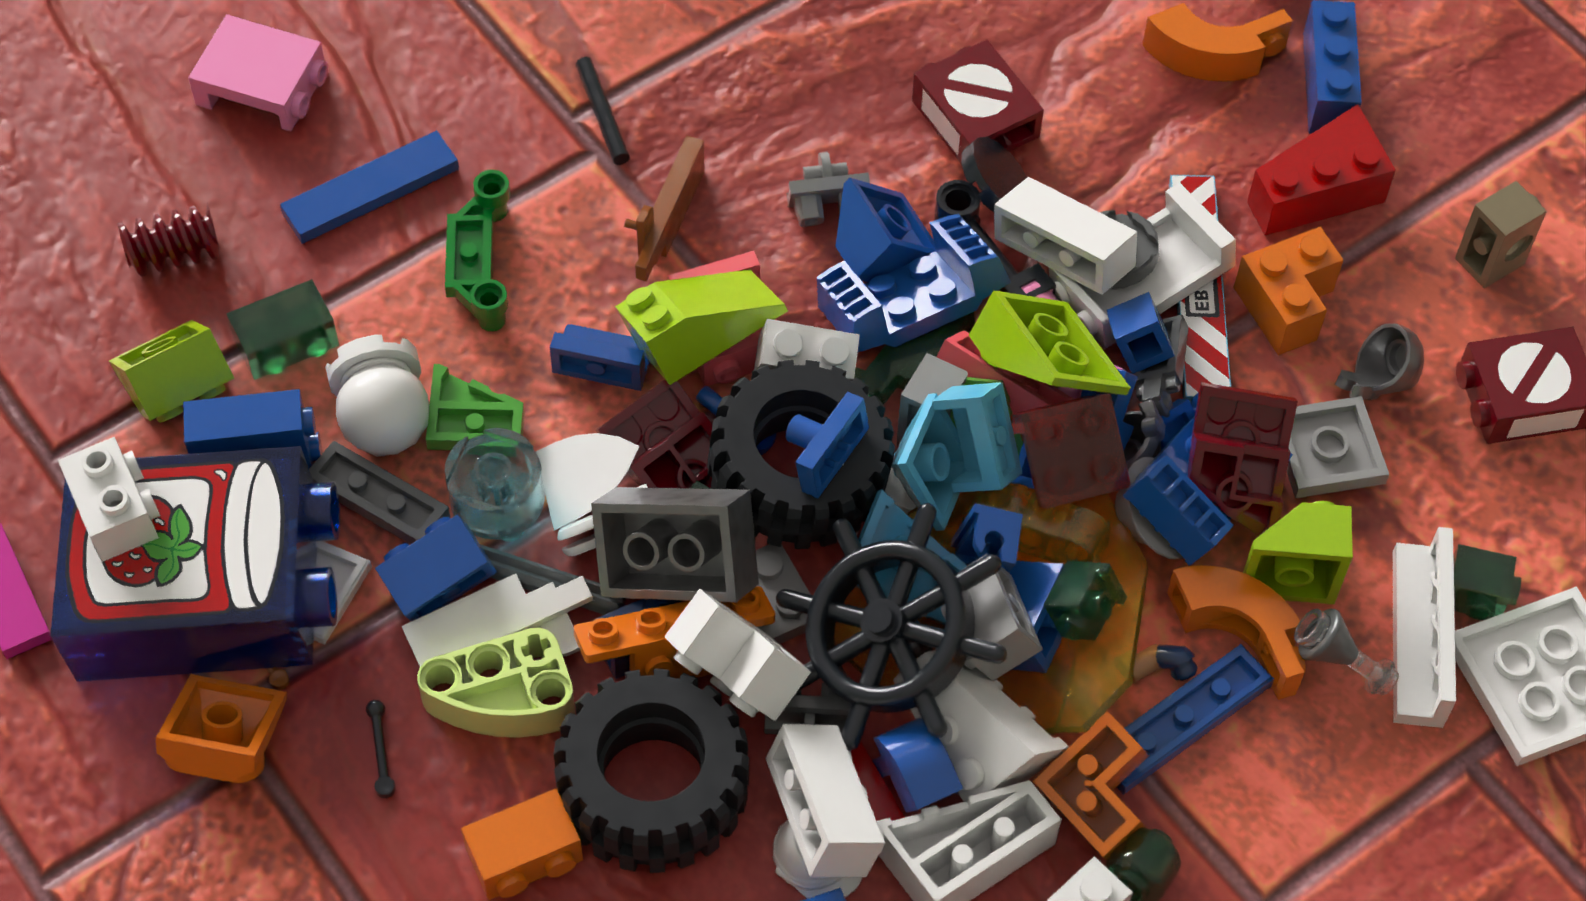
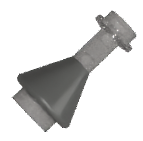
M1313 609L1297 625L1294 639L1299 643V654L1304 660L1349 666L1366 678L1365 690L1370 694L1378 693L1385 695L1395 687L1399 678V672L1395 669L1394 662L1390 659H1383L1377 663L1360 651L1338 610L1327 609L1321 611Z

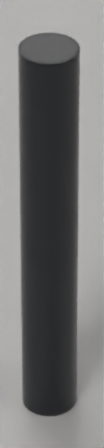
M582 57L576 61L575 65L613 163L615 165L625 164L629 161L630 156L592 59L590 57Z

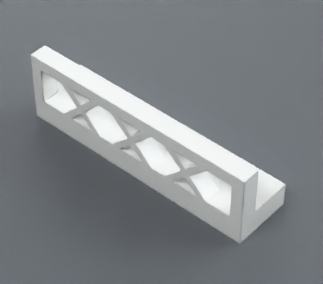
M1438 527L1430 546L1396 543L1393 550V723L1443 728L1456 703L1453 528Z

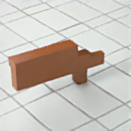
M686 135L654 207L644 205L636 221L625 220L624 227L637 230L638 260L635 265L636 279L647 282L654 264H657L660 255L667 257L705 172L704 140Z

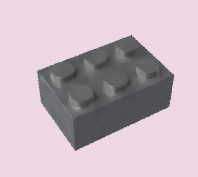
M616 487L591 503L601 597L691 601L700 588L719 602H737L759 584L750 490Z

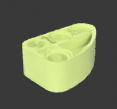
M539 627L529 628L433 657L423 663L417 674L420 695L426 711L433 717L470 732L495 737L518 738L539 736L560 731V726L565 716L570 713L575 714L572 682L558 641L554 634L547 629ZM535 657H542L541 660H533ZM487 669H497L500 671L493 677L480 676ZM441 683L452 684L446 691L437 692L432 690ZM552 696L562 698L561 702L555 705L541 703L544 699Z

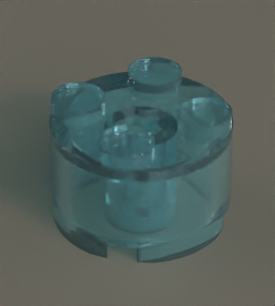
M491 428L483 430V435L470 440L468 436L463 438L450 451L446 459L444 471L453 517L458 514L469 526L472 533L481 538L502 539L509 542L521 538L525 530L531 527L538 519L545 502L541 463L529 440L512 430Z

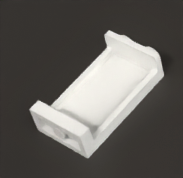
M1180 182L1165 191L1166 207L1147 219L1158 234L1159 259L1154 270L1141 282L1126 288L1109 289L1101 295L1049 267V277L1056 284V298L1059 301L1069 303L1095 340L1104 349L1116 342L1107 315V309L1149 292L1159 314H1161L1235 266L1236 239Z

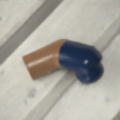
M1154 644L1120 664L1122 673L1132 684L1158 669H1170L1172 677L1178 681L1189 679L1197 672V665L1192 659L1194 653L1185 646Z

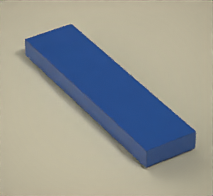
M436 130L281 203V212L303 244L459 170L458 159Z
M1242 644L1238 645L1124 728L1146 751L1149 757L1129 774L1117 788L1123 795L1270 688L1274 678Z

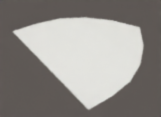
M593 433L575 435L535 451L554 531L591 512L592 502L616 488L628 472L640 446L619 436Z

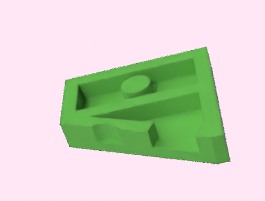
M434 364L426 431L427 450L521 452L525 414L524 404L506 394L494 393L487 385L474 379L467 383L450 375L448 367Z

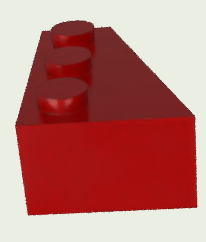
M1357 104L1257 168L1254 173L1247 203L1266 236L1385 203L1396 170L1360 106Z

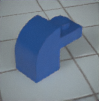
M916 718L873 737L881 756L872 761L882 778L890 775L906 813L923 808L963 789L941 740L929 734L922 718Z

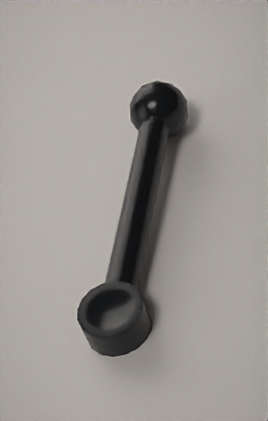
M374 699L369 701L365 710L366 714L372 719L379 778L376 780L374 787L379 797L389 798L395 793L396 787L393 779L388 774L381 718L385 713V705L380 700Z

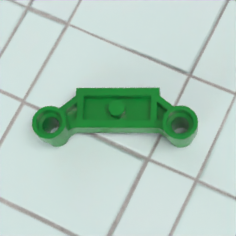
M486 170L478 174L474 179L473 188L475 196L456 214H447L445 292L446 298L456 297L478 319L482 329L493 332L505 325V312L508 309L506 288L501 282L492 280L494 222L502 220L508 213L507 202L510 199L509 180L503 172Z

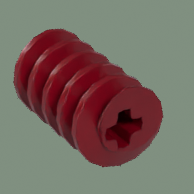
M208 202L206 216L203 217L193 205L189 206L188 220L185 221L177 210H172L170 224L168 225L165 224L159 214H154L151 229L147 228L141 218H137L135 220L134 233H130L123 222L118 223L129 268L133 266L141 277L147 275L148 262L150 261L159 273L164 272L167 257L170 258L176 268H181L183 266L184 253L188 254L194 264L200 263L202 249H205L213 260L218 259L219 244Z

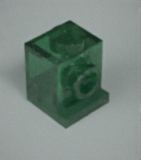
M1067 561L1043 605L1062 638L1096 641L1106 620L1111 616L1114 605L1124 604L1127 595L1110 563Z

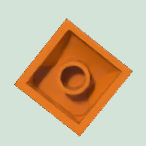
M190 674L156 736V753L165 759L168 767L177 772L232 783L250 781L258 777L264 769V752L287 700V692Z

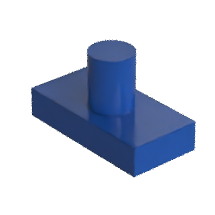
M847 391L824 424L799 414L795 415L790 421L786 430V440L804 448V451L795 462L802 492L819 498L869 430L864 398Z

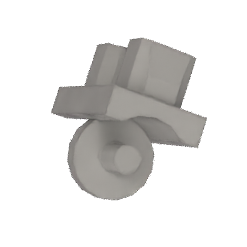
M819 152L818 166L803 167L804 180L789 181V193H787L788 208L794 207L801 227L819 225L824 221L822 204L838 202L840 214L844 183L849 177L870 183L869 173L848 175L847 162L831 164L829 153Z

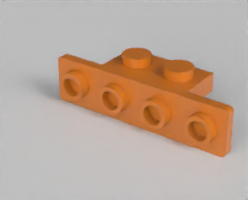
M760 586L753 588L737 602H721L756 627L775 623V611L763 588ZM690 601L647 608L609 618H600L576 624L573 627L575 640L586 663L629 655L630 671L640 669L641 676L654 675V668L670 670V677L680 679L682 673L696 678L711 675L705 669H702L696 675L676 661L673 657L678 650L665 638V635Z

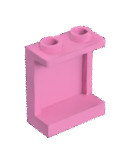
M226 14L188 78L197 106L212 110L219 97L275 113L279 116L282 129L292 131L298 119L304 118L310 105V98L316 87L324 84L328 74V63L324 59L322 45L319 41Z

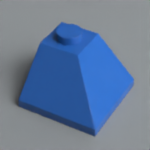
M849 177L843 185L835 247L862 282H869L878 275L892 272L909 264L918 257L927 256L936 251L934 240L903 193Z

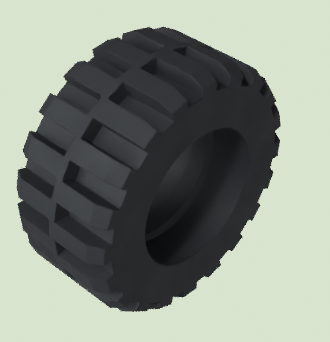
M794 360L778 361L776 369L770 370L768 365H764L753 370L751 381L746 377L740 378L731 387L730 395L722 398L717 407L716 419L713 420L707 462L708 475L712 478L711 489L750 490L754 536L757 537L758 533L768 537L767 544L781 547L782 541L794 543V549H809L811 542L819 541L821 547L836 544L837 538L832 526L839 518L848 519L855 533L858 532L862 521H866L877 491L883 490L885 492L894 459L895 445L892 443L894 430L891 420L884 417L886 408L880 399L875 395L869 398V387L859 378L851 381L846 378L847 371L836 366H832L831 370L821 368L818 361L806 360L805 365H794ZM848 391L864 398L869 430L820 497L816 498L801 491L799 478L787 476L772 468L762 458L756 446L765 438L775 433L786 431L792 418L798 414L824 424Z
M654 668V675L641 676L640 669L625 672V680L615 683L614 679L610 677L597 684L598 694L592 696L589 692L585 693L575 703L576 715L570 713L565 716L560 726L561 738L555 741L553 754L556 787L563 801V806L570 816L581 840V845L588 846L592 843L594 856L606 863L610 862L612 857H616L619 859L621 869L633 872L637 870L638 864L649 865L650 873L665 872V864L677 862L678 867L682 869L695 864L694 854L700 851L704 856H709L720 848V834L723 837L731 836L738 825V814L744 812L748 799V741L745 729L739 727L738 714L732 705L725 704L722 706V694L711 685H707L702 690L698 688V678L685 673L681 674L680 679L670 677V670ZM648 740L667 741L683 747L696 758L701 768L699 775L688 788L673 797L658 801L636 800L619 793L605 780L604 772L610 761L623 749L635 743Z

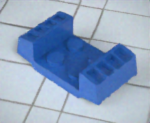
M959 214L946 216L930 222L936 248L935 252L927 256L918 257L909 264L892 272L878 275L869 282L863 283L849 265L842 261L817 276L818 308L825 314L837 331L860 334L858 352L883 344L897 347L976 311L983 299L990 296L993 290L998 291L1011 283L1000 258Z
M1195 416L1181 428L1122 495L1140 511L1139 514L1142 517L1144 516L1155 527L1154 530L1157 533L1160 532L1170 543V546L1180 553L1189 566L1216 546L1234 526L1230 522L1231 518L1213 504L1188 477Z

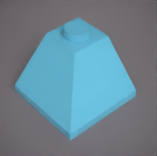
M937 393L927 395L907 427L899 447L894 453L891 467L908 496L918 508L923 503L934 505L937 514L933 528L936 531L945 530L960 492H952L950 482L964 473L966 468L958 432L946 410H933L931 400L938 397Z

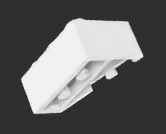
M936 651L925 652L917 659L920 669L931 660ZM965 664L949 686L935 697L948 726L947 733L939 739L945 747L963 787L958 793L964 802L968 800L969 796L1029 780L1069 747L1061 738L1051 737L1034 721L1036 715L1026 706L1019 707L1001 691L1003 685L998 680L992 681L979 669L971 670ZM901 673L893 679L895 684L904 681ZM917 707L910 709L915 718H921Z
M1028 780L969 796L967 801L939 809L935 805L921 809L920 814L894 821H891L890 818L877 821V824L883 830L885 841L879 856L913 901H971L1055 845L1061 818L1033 783Z

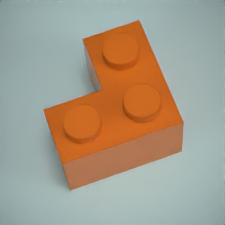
M1321 226L1241 257L1233 288L1277 355L1318 340L1327 312V308L1319 297L1334 291L1343 264V258Z
M1108 711L1033 780L1037 787L1109 862L1114 860L1147 828L1112 790L1149 755Z

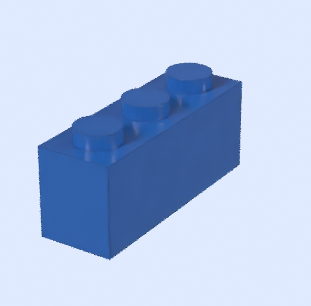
M1312 0L1303 32L1308 133L1317 131L1355 105L1361 106L1355 2Z

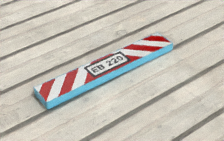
M1170 176L1169 189L1180 182L1218 221L1215 176ZM1222 275L1177 303V316L1182 314L1188 325L1182 392L1183 399H1189L1190 402L1199 392L1201 382L1231 387Z

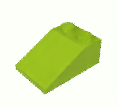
M750 269L654 282L647 287L634 290L627 296L625 301L615 306L639 350L644 351L645 357L669 385L761 329L767 319L775 320L788 312L785 304Z
M993 290L969 334V337L980 351L981 358L993 367L1002 368L1052 386L1127 395L1131 389L1068 302Z

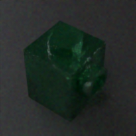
M1458 544L1453 555L1454 611L1465 613L1470 618L1476 620H1486L1503 614L1508 604L1515 606L1521 588V577L1514 576L1516 557Z

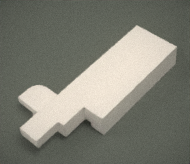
M515 573L403 625L402 629L420 667L425 661L433 657L529 628L538 627L553 633L558 641L562 655L569 656L580 651L574 637V626L567 612L593 601V596L583 576L556 588L554 583L551 582L526 594Z

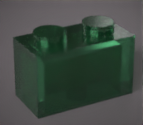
M313 279L226 313L233 339L254 380L266 375L277 374L292 364L310 357L321 356L329 349L339 346L334 320Z

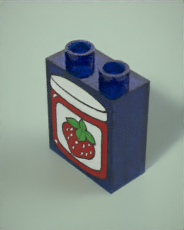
M301 446L135 458L144 477L135 481L139 492L149 489L160 514L159 517L152 519L159 538L103 562L89 537L65 479L50 637L77 682L313 665L314 628L335 626L338 612L335 575L332 567L316 568V541L338 540L340 534V506L334 482L314 483Z

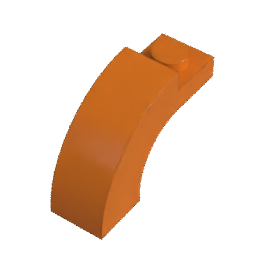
M1185 3L1147 17L1142 45L1156 60L1183 75L1208 81H1236L1259 75L1263 57L1275 56L1286 48L1293 20L1282 9L1244 25L1232 27L1218 26L1198 18Z
M1205 565L1173 569L1167 594L1185 633L1200 629H1219L1238 636L1253 649L1263 668L1274 678L1272 688L1277 699L1280 700L1296 695L1303 675L1306 672L1305 660L1299 654V648L1295 646L1302 623L1291 606L1271 587L1237 570Z

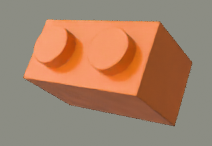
M557 788L461 828L465 849L488 900L498 896L502 898L515 896L525 890L529 883L547 875L551 878L562 876L571 871L576 866V863L583 861L581 840L570 816L563 806V801Z

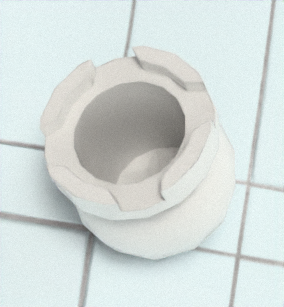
M371 335L357 338L338 348L339 358L332 364L327 363L325 368L331 393L337 397L336 418L344 438L357 448L376 457L395 455L416 444L428 426L429 400L419 380L422 372L416 347L405 338H402L401 343L398 344L395 342H384L382 335Z

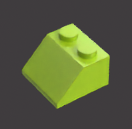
M193 320L109 360L112 369L137 409L149 421L157 418L158 422H164L174 418L183 412L182 405L184 401H191L197 397L200 400L211 399L226 390L224 383L234 379L210 328Z
M1329 501L1302 502L1253 540L1243 573L1265 583L1286 601L1335 604L1353 558L1351 506L1335 505Z

